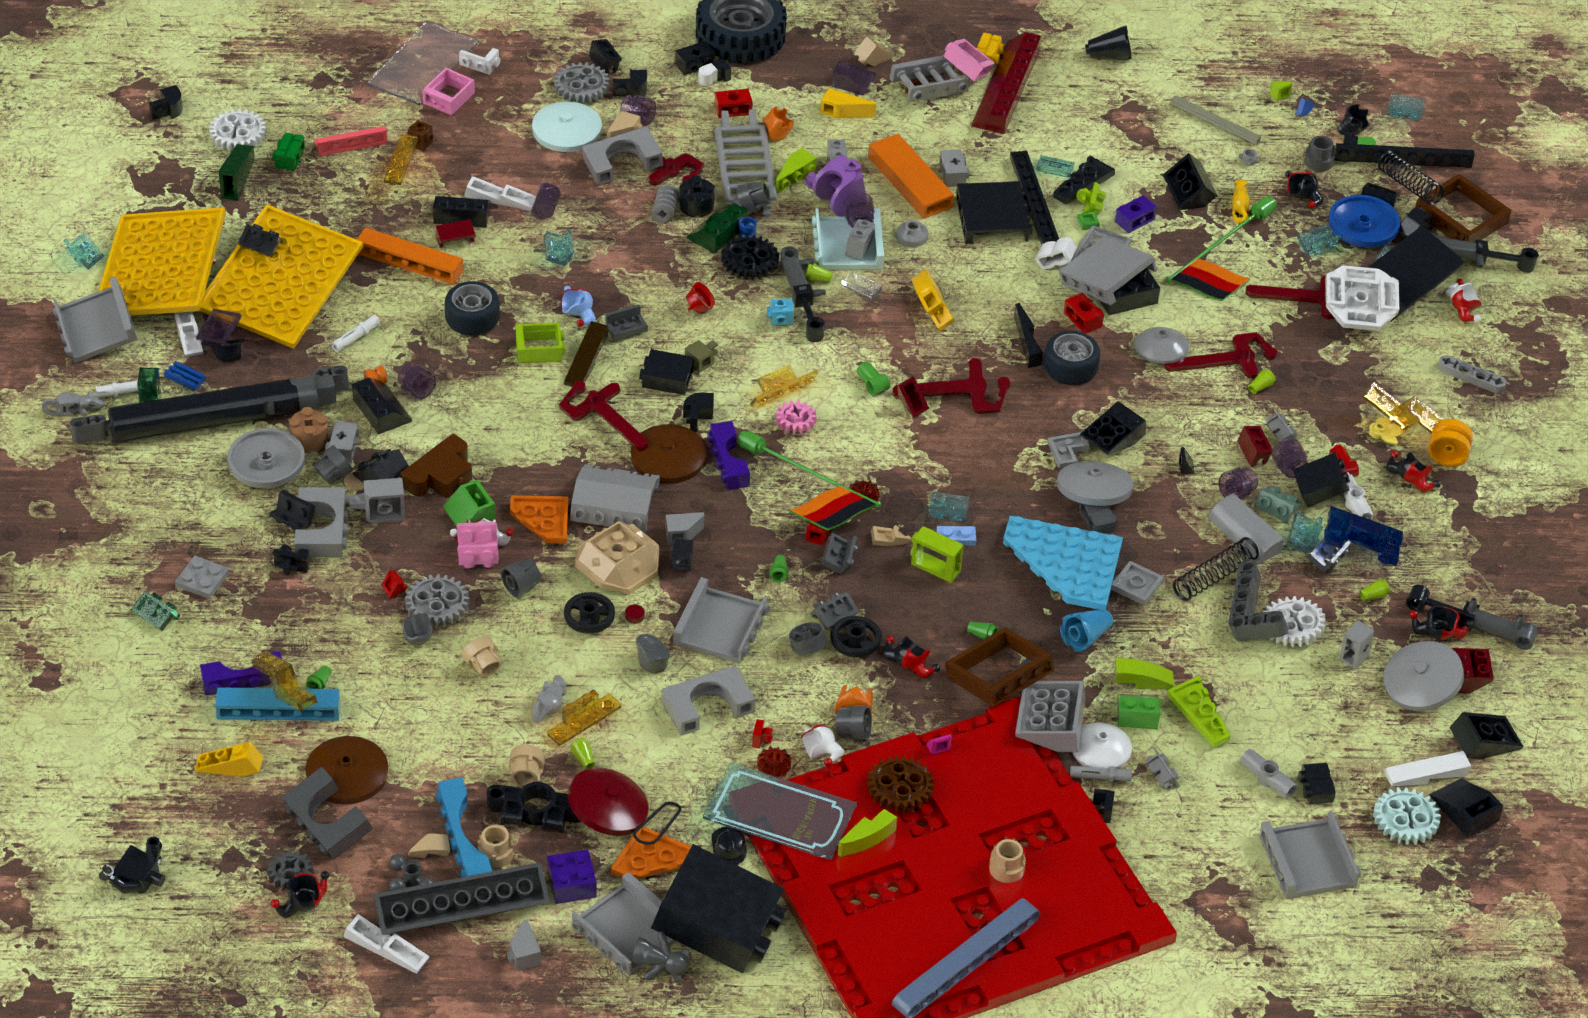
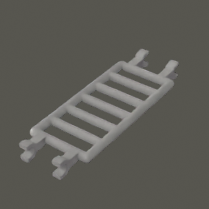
M756 109L749 110V125L730 126L728 111H721L722 126L715 127L714 131L725 202L736 203L741 206L738 195H731L730 191H737L738 185L745 184H729V179L766 177L768 182L765 183L769 189L771 201L776 200L777 192L767 130L765 125H757ZM760 132V136L722 138V133ZM762 143L760 148L724 149V144ZM764 155V159L726 161L725 156ZM765 166L766 168L765 171L727 172V167ZM771 204L762 207L763 217L771 216Z

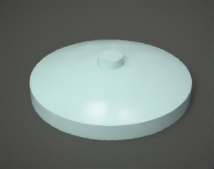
M557 102L543 107L536 113L532 121V132L535 139L548 149L559 152H576L582 150L584 145L597 142L602 132V122L597 112L584 104Z

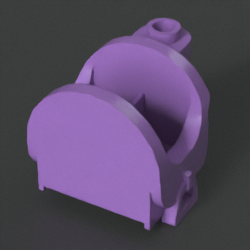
M840 155L827 163L817 175L811 172L806 176L805 183L807 187L813 189L815 195L820 199L831 200V210L837 216H849L857 212L862 205L869 202L863 180L865 176L860 172L862 167L854 158L848 160L845 156Z

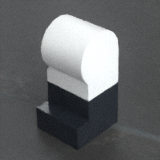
M724 59L699 68L698 82L702 86H710L713 82L722 79L725 82L731 80V67Z

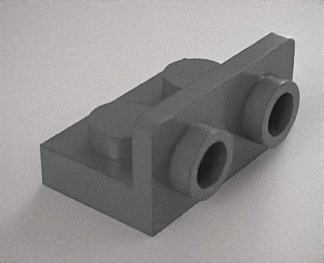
M838 592L832 595L829 601L824 602L822 600L813 606L815 609L810 614L812 617L816 615L824 629L827 630L838 620L853 616L859 610L848 592L841 595Z

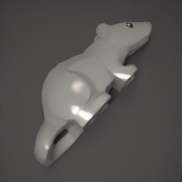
M89 391L87 396L64 392L55 399H45L42 402V410L45 414L51 416H73L74 412L78 411L81 415L87 416L88 411L86 409L103 408L106 403L99 397L94 396L92 391ZM52 405L57 411L49 410L47 406Z
M555 675L552 684H549L548 681L544 682L543 690L540 691L533 709L532 720L534 722L540 723L546 715L554 714L561 709L563 703L562 695L567 693L565 689L567 683L560 675Z

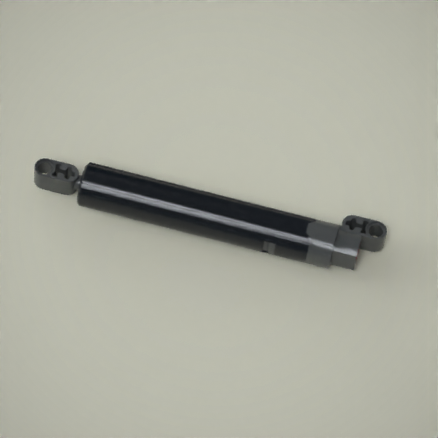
M332 366L316 369L309 376L109 407V420H106L104 415H91L71 420V436L74 442L83 443L104 439L108 436V431H111L113 441L122 442L295 414L302 411L304 407L318 410L321 405L337 403L335 391L345 390L349 387L348 369L345 366Z

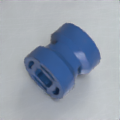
M751 217L742 218L739 221V235L743 238L746 237V234H748L749 238H752L753 235L756 236V220Z

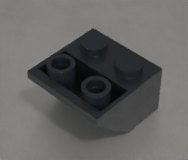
M387 449L382 453L377 451L372 454L369 461H363L358 464V469L352 473L362 482L366 480L392 479L400 477V473L408 468L409 465L399 449Z

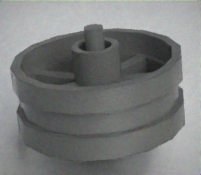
M815 622L798 625L789 633L792 650L799 655L815 653L826 644L824 629L821 624Z

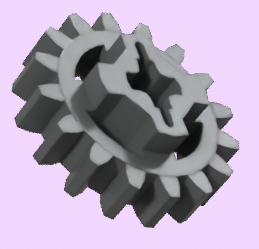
M291 850L288 851V854L280 852V857L274 855L273 861H269V868H267L269 882L274 884V888L281 886V891L287 888V883L293 876L304 873L314 874L312 860H307V854L300 856V851H297L295 854H292Z

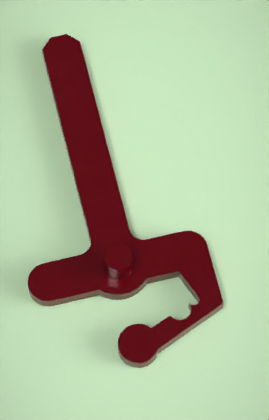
M683 153L675 159L663 157V166L657 167L658 170L649 175V183L651 185H659L666 179L677 176L680 170L686 166L695 168V171H692L690 175L682 178L683 183L691 179L692 176H699L704 168V163L688 153Z
M1326 276L1320 279V290L1261 285L1246 286L1245 294L1248 297L1319 303L1323 318L1332 319L1334 317L1326 308Z
M1257 332L1237 334L1232 339L1235 351L1184 357L1180 361L1164 364V368L1169 372L1239 364L1242 366L1245 376L1253 379L1258 375V368L1254 361L1255 353L1248 344L1254 341L1260 343L1261 349L1264 351V357L1269 360L1276 358L1277 350Z
M972 358L969 361L968 379L917 384L924 397L970 394L973 411L977 414L1001 411L1007 390L1010 388V379L1007 377H1000L998 379L997 386L1000 389L998 396L1001 399L996 400L997 404L985 401L984 393L987 389V382L983 377L981 360L978 358ZM895 385L893 387V396L899 399L898 388Z
M576 381L559 404L560 409L573 421L581 420L591 412H596L638 451L648 448V440L607 403L620 393L621 389L618 383H610L598 392L591 390L582 403L574 406L570 404L569 400L575 399L578 394L586 391L585 382Z

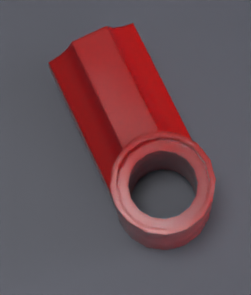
M1339 444L1330 449L1329 455L1335 452L1339 459H1343L1346 469H1343L1344 472H1349L1353 477L1359 475L1358 464L1356 460H1351L1345 447Z

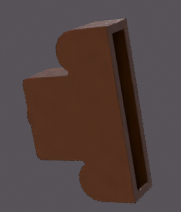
M454 433L400 473V478L403 480V489L414 496L425 495L429 487L445 498L453 495L461 485L472 480V464L468 462L467 442Z

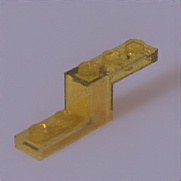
M1375 382L1369 384L1363 396L1366 401L1395 424L1399 425L1404 431L1418 423L1432 434L1434 425L1444 420L1415 396L1401 404Z
M262 652L257 655V658L251 660L255 669L269 676L275 696L279 700L299 711L318 703L314 694L299 687L292 664L269 652Z

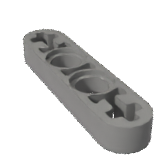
M1444 355L1440 357L1438 369L1441 372L1493 393H1503L1505 391L1507 382L1504 377L1452 356ZM1460 369L1467 370L1468 372L1463 373L1460 371ZM1476 376H1482L1485 379H1478Z

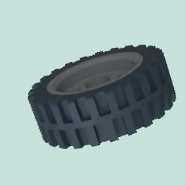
M781 0L699 1L698 8L696 9L695 36L697 43L706 41L715 52V56L719 57V60H730V63L741 61L742 64H747V61L755 63L759 59L766 60L769 58V55L774 56L777 54V50H781L785 43L786 8Z

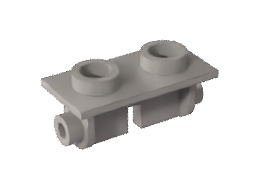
M1274 409L1275 415L1273 417L1269 416L1266 419V425L1273 434L1275 433L1281 445L1288 446L1291 441L1298 444L1295 438L1297 433L1292 426L1288 427V421L1283 414L1279 415Z
M1155 748L1156 755L1147 757L1146 765L1154 775L1161 771L1155 777L1163 789L1170 790L1175 783L1179 788L1180 785L1177 781L1180 778L1174 768L1169 769L1167 766L1169 764L1168 759L1164 753L1160 755Z

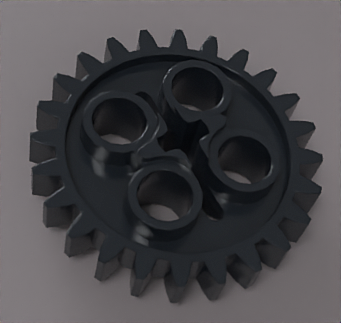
M746 234L745 238L739 235L738 240L733 237L732 242L727 241V245H723L721 262L723 263L722 266L726 267V272L731 271V275L738 274L737 278L744 276L745 280L748 277L754 280V277L757 276L761 279V275L767 277L768 272L773 273V269H777L779 252H777V247H774V243H769V239L763 241L762 236L757 239L755 235L752 238H749L748 234Z

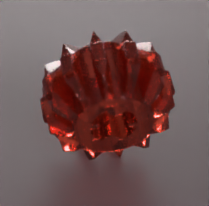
M864 479L861 482L855 480V483L849 486L850 489L878 502L880 492L877 484H872L871 480L868 482L864 481Z
M770 746L768 750L763 749L757 757V768L761 772L762 777L768 775L769 780L772 777L779 780L780 776L786 777L787 772H790L791 757L790 754H787L786 749L780 750L779 746L777 748Z

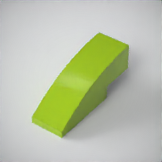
M1115 658L1114 673L1116 683H1134L1135 689H1171L1175 687L1173 671L1165 667L1142 660Z
M885 809L872 821L864 817L839 841L838 855L843 857L855 854L877 845L896 831L897 817Z

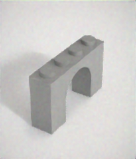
M647 126L582 146L583 160L597 186L614 181L613 168L609 159L618 153L629 152L636 154L641 159L646 170L663 166L662 152Z
M299 487L298 497L315 505L313 515L328 516L334 521L323 529H296L295 553H298L299 549L302 548L309 551V557H343V549H347V538H344V535H348V524L345 521H349V510L346 507H350V496L346 495V488Z
M736 665L662 689V703L681 736L699 730L700 716L692 702L703 695H716L723 698L730 706L736 718L755 712V698Z

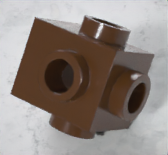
M417 120L408 128L409 146L424 152L433 142L432 126Z

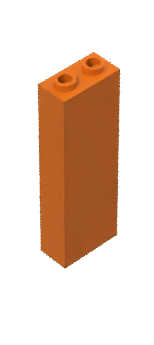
M899 134L869 144L868 158L923 219L953 208L954 194Z

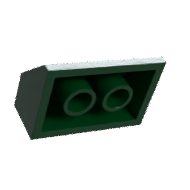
M736 203L719 208L689 233L687 239L715 254L723 245L727 244V241H731L733 237L739 234V221L742 218L748 217V210Z

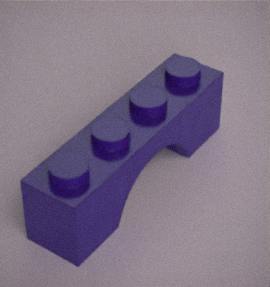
M732 421L710 424V432H707L708 442L712 443V454L717 457V469H721V481L726 484L727 490L750 487V471L746 460L737 459L728 453L736 447L737 433Z
M280 651L260 654L258 661L253 666L243 670L229 669L220 661L200 664L205 696L217 694V688H256L285 682L284 666Z

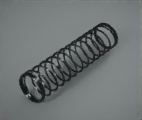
M1387 151L1379 158V170L1429 205L1437 204L1443 198L1444 188L1441 184L1425 175V173L1393 151ZM1392 153V154L1388 155V156L1385 158V160H1384V162H1383V166H1382V167H1383V170H1382V168H1381V166H1380L1381 159H1382L1386 154ZM1394 155L1395 157H1393L1391 160L1395 158V162L1392 164L1391 168L1388 169V165L1390 163L1389 161L1386 170H1384V163L1389 156ZM1402 164L1399 171L1396 172L1397 167ZM1405 167L1404 172L1399 175L1400 171ZM1409 169L1408 174L1403 178V175ZM1411 172H1413V174H1412V176L1410 177V179L1407 180L1409 174H1410ZM1420 173V181L1415 185V182L1418 179V174ZM1417 174L1416 179L1411 183L1412 178ZM1424 180L1423 185L1420 188H1418L1420 183ZM1428 183L1427 187L1422 191L1424 185ZM1433 186H1436L1435 192L1430 197H1427ZM1439 186V187H1440V192H1439L1438 196H1439L1440 193H1441L1440 198H1439L1437 201H1435V202H1431V201H1434L1435 199H1437L1438 196H1437L1436 198H1434L1433 200H1430V201L1427 200V199L1431 198V197L1436 193L1437 187Z
M1244 537L1234 543L1233 546H1229L1216 556L1201 563L1200 566H1196L1188 573L1173 581L1175 594L1181 600L1189 601L1192 596L1196 597L1197 593H1202L1203 589L1207 590L1208 586H1213L1214 583L1219 582V579L1223 580L1225 576L1230 575V572L1234 573L1236 569L1238 570L1233 559L1228 555V551H1231L1235 561L1238 564L1241 563L1238 555L1233 552V548L1238 549V553L1243 560H1246V557L1253 560L1259 557V550L1256 543L1252 539ZM1243 541H1247L1253 546L1256 557H1252L1250 550L1243 544ZM1244 547L1248 550L1250 556L1247 554ZM1223 554L1227 556V559L1230 565L1234 568V571H1230L1228 563L1222 557ZM1217 557L1221 559L1223 566L1229 571L1228 575L1225 574L1224 569L1217 562ZM1212 561L1216 562L1218 570L1223 574L1222 578L1219 577L1217 570L1212 566ZM1206 564L1210 565L1213 574L1218 578L1217 581H1214L1212 574L1206 569ZM1201 568L1205 569L1206 575L1212 581L1211 585L1208 584L1206 577L1201 573ZM1195 571L1199 572L1201 579L1207 585L1206 588H1203L1201 581L1195 576ZM1190 574L1194 576L1201 591H1197L1194 582L1190 579ZM1184 578L1188 579L1190 586L1196 592L1195 595H1192L1191 589L1187 582L1184 581ZM1179 581L1183 583L1189 598H1186L1180 591Z

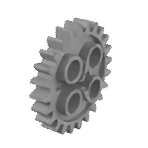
M581 62L578 65L572 63L571 67L566 65V69L560 68V72L557 71L556 76H554L555 92H558V96H563V100L569 98V102L576 100L577 103L579 101H582L583 104H585V101L592 103V99L598 101V97L603 98V94H607V90H609L610 78H608V74L605 73V70H600V66L596 68L594 64L589 66L588 62L584 65Z
M437 574L436 578L429 575L427 580L421 577L422 582L416 580L415 586L410 585V590L406 591L405 604L409 616L422 613L427 614L431 624L434 623L435 628L438 627L439 623L443 627L446 626V622L452 625L453 619L460 621V616H465V611H468L469 592L466 591L465 585L461 586V581L455 582V577H452L450 580L447 579V575L440 578L439 574Z

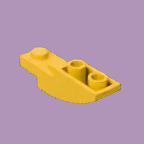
M924 269L913 277L912 283L918 297L937 328L942 331L955 322L929 271Z

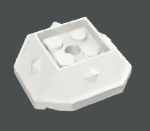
M1343 265L1333 272L1327 273L1325 278L1326 308L1343 328L1379 331L1398 314L1399 281L1393 277L1391 278L1380 269Z

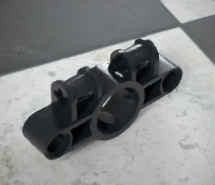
M532 782L524 785L522 788L491 785L487 789V807L493 812L501 813V825L508 823L522 827L523 822L535 826L542 825V830L544 831L552 829L563 833L565 822L581 823L569 805L568 794L557 793L546 783ZM533 798L545 799L549 802V805L542 809H531L525 806L526 801Z

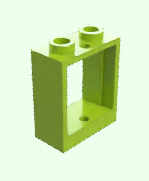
M560 322L515 324L518 363L562 361V354H565V342L561 343V341H564V330H560ZM555 339L556 346L525 348L524 340Z
M924 526L919 532L914 533L911 540L913 543L910 552L912 556L911 565L952 583L961 572L964 545ZM924 546L946 556V562L923 552Z

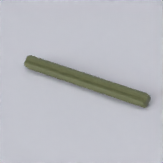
M1174 96L1171 99V105L1254 145H1258L1261 141L1260 135L1178 96Z

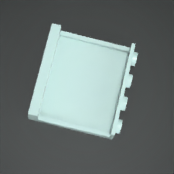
M816 208L815 216H812V226H815L813 228V238H816L814 240V250H817L815 252V263H818L820 267L826 270L883 269L884 248L880 208H872V216L819 217V210ZM858 219L875 223L873 240L862 260L845 255L848 237Z

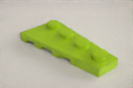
M1200 675L1167 690L1168 698L1213 748L1230 741L1231 735L1221 716L1216 712L1217 708L1214 702H1211L1207 688H1204Z

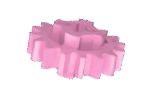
M790 400V404L784 402L783 407L779 406L778 411H776V424L780 425V429L785 428V433L792 431L793 435L796 432L803 434L804 430L809 432V429L814 428L816 423V410H813L812 405L807 407V402L801 404L800 400H797L796 403Z

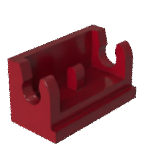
M471 219L437 225L435 232L439 248L443 247L444 242L470 238L471 242H475L474 238L476 237Z
M1261 426L1243 427L1237 441L1250 467H1255L1260 459H1263L1262 464L1265 465L1274 451Z

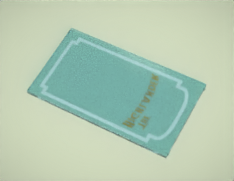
M730 762L703 814V819L831 860L857 807V803Z

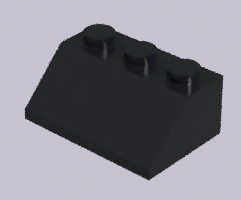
M1190 153L1163 174L1180 210L1205 207L1218 196L1202 163Z
M435 196L433 222L434 224H448L471 219L473 227L487 228L491 201Z
M369 377L352 383L353 401L378 435L412 422L411 417L386 384Z

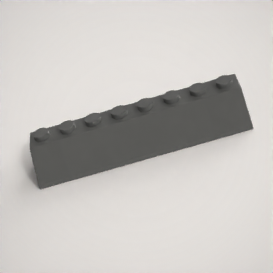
M541 862L376 893L373 898L376 918L382 935L550 903Z

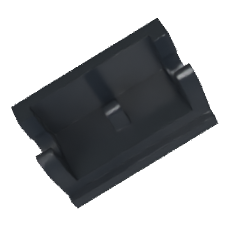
M607 39L592 41L588 55L596 67L600 66V70H605L606 74L609 73L611 67H613V72L616 73L619 63L622 61L620 55Z

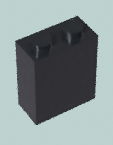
M651 349L649 356H645L644 369L641 368L639 379L642 380V388L685 395L694 371V357Z
M1335 452L1293 469L1301 497L1307 508L1350 491L1348 483L1351 482L1347 472L1343 471V469H1346L1345 463L1342 458H1338Z

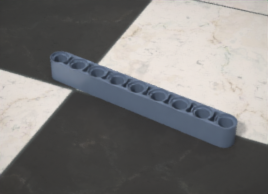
M1024 898L1020 899L899 992L893 999L892 1006L906 1018H913L1033 925L1039 918L1040 911Z

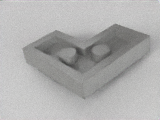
M1081 432L1048 438V446L1059 469L1078 462L1074 452L1089 450V442L1080 436Z

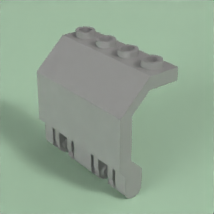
M585 464L584 467L582 466L576 479L571 503L570 521L607 527L621 521L627 525L634 524L642 532H646L651 497L654 490L657 491L659 487L660 475L652 474L650 477V474L645 473L642 476L637 475V472L631 474V471L620 469L612 471V468L603 470L600 469V466H595L594 468L593 465Z

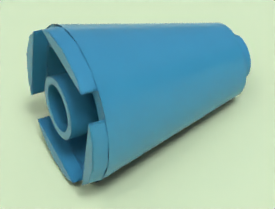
M1108 610L1071 613L1062 618L1063 623L1060 626V633L1068 647H1073L1075 652H1082L1088 649L1113 625V617Z

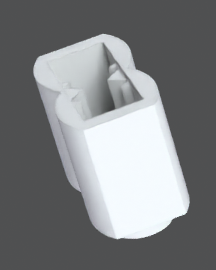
M1069 237L1061 238L1056 242H1046L1041 246L1035 260L1041 269H1050L1055 265H1065L1071 261L1077 247Z

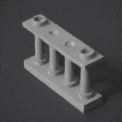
M943 55L892 65L889 77L892 83L903 81L909 89L908 103L968 92L971 78L968 76L959 78L952 69L953 64ZM947 72L951 79L944 80L940 74ZM932 75L937 82L929 83L925 76ZM917 78L922 85L914 86L910 79Z

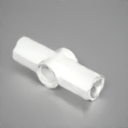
M1347 472L1351 482L1348 483L1350 491L1343 493L1346 499L1345 506L1347 509L1352 510L1357 522L1366 524L1373 519L1374 514L1364 498V489L1358 486L1353 475Z

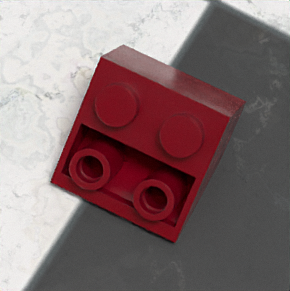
M1452 648L1458 654L1464 669V680L1458 693L1470 694L1493 682L1494 677L1489 649Z

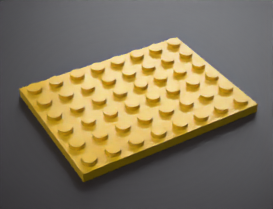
M266 204L253 224L263 227V230L266 232L272 230L279 233L283 243L278 244L272 258L238 244L206 289L200 311L294 349L363 248V242Z
M225 207L121 215L98 292L110 288L109 279L116 277L122 288L130 316L200 311L226 216Z

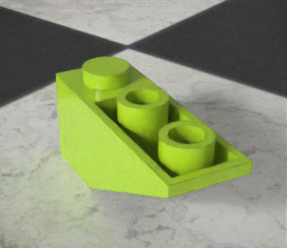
M804 148L789 155L776 179L777 194L800 182L811 172H816L817 158Z

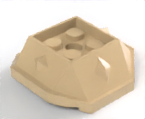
M618 521L609 528L596 532L593 537L577 546L575 567L601 589L621 591L622 594L630 595L658 576L659 545L634 524L627 525Z

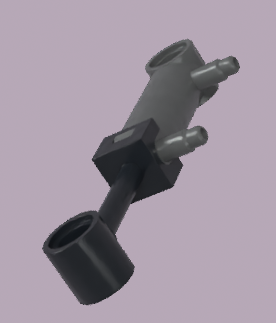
M1437 237L1460 258L1472 260V264L1478 265V268H1483L1487 257L1515 261L1519 270L1532 272L1539 257L1538 252L1533 248H1523L1521 253L1516 255L1490 251L1488 241L1475 239V242Z
M784 247L781 250L780 267L784 270L791 288L795 308H804L808 319L806 322L807 340L819 342L824 338L825 322L820 317H814L811 305H813V297L825 295L826 290H813L811 284H808L802 267H806L809 264L813 265L815 263L814 259L799 260V253L795 247Z
M1417 584L1412 587L1406 599L1407 607L1417 612L1422 611L1426 605L1430 607L1444 606L1451 608L1459 614L1458 627L1462 628L1467 620H1472L1474 623L1472 628L1512 641L1518 648L1523 650L1531 649L1538 634V629L1535 625L1528 622L1523 623L1524 616L1522 614L1518 615L1515 622L1480 610V605L1477 604L1476 598H1471L1470 602L1467 601L1462 610L1429 598V589Z

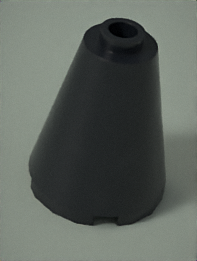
M1127 25L1088 40V44H1085L1086 55L1090 54V57L1132 59Z

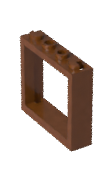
M1461 174L1441 184L1444 188L1443 198L1458 190L1493 215V217L1471 231L1436 206L1429 205L1421 198L1416 201L1415 208L1418 207L1432 215L1430 221L1435 223V228L1451 239L1475 242V239L1482 240L1508 224L1512 211ZM1439 186L1437 187L1436 193L1427 200H1433L1438 196L1440 192ZM1436 188L1430 191V193L1427 194V197H1430L1435 192ZM1440 193V195L1438 196L1437 199H1435L1434 201H1431V202L1437 201V200L1440 198L1441 193Z
M1006 627L945 662L947 679L992 707L997 706L1054 671L1053 658L1050 653ZM1005 647H1009L1031 660V662L992 685L967 671Z

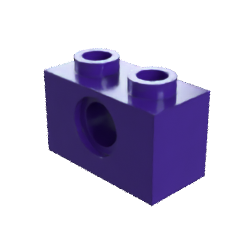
M1142 195L1116 209L1115 223L1127 233H1131L1155 220L1157 206Z

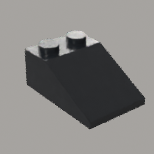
M1462 712L1449 727L1467 758L1485 759L1524 747L1506 716Z

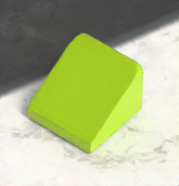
M1291 81L1271 82L1270 95L1276 101L1289 97L1293 83Z

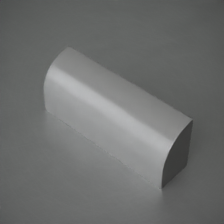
M1234 493L1220 500L1211 510L1208 519L1234 543L1244 537H1248L1256 543L1259 557L1254 561L1258 565L1281 553L1284 539ZM1243 541V544L1250 550L1252 557H1256L1253 546L1249 542ZM1244 547L1245 551L1250 556L1248 550Z

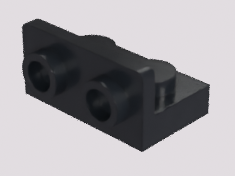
M1366 183L1361 192V195L1379 198L1390 204L1393 208L1401 194L1400 192L1372 183Z
M246 224L238 244L272 258L278 244L283 243V240L279 237L280 234L272 230L266 232L263 230V227L257 224H253V226Z
M283 490L279 492L276 509L271 511L269 516L279 523L290 526L293 530L306 529L311 526L315 505Z

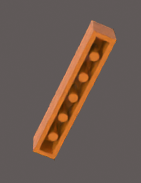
M366 227L356 239L363 242V248L358 255L453 285L463 273V258Z

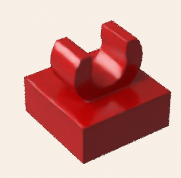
M389 570L381 584L389 598H396L399 592L404 593L408 587L404 585V579L396 571Z
M756 720L752 737L753 748L760 749L762 742L766 744H771L773 729L769 727L764 728L765 720Z

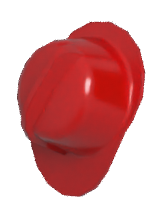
M696 282L686 295V300L689 304L688 311L693 309L700 314L708 309L711 310L715 305L713 294L701 282Z

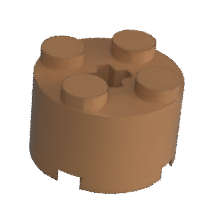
M304 407L302 411L297 412L289 420L290 434L294 435L301 442L304 452L314 449V452L319 451L326 446L329 437L328 420L323 413L313 410L311 407Z

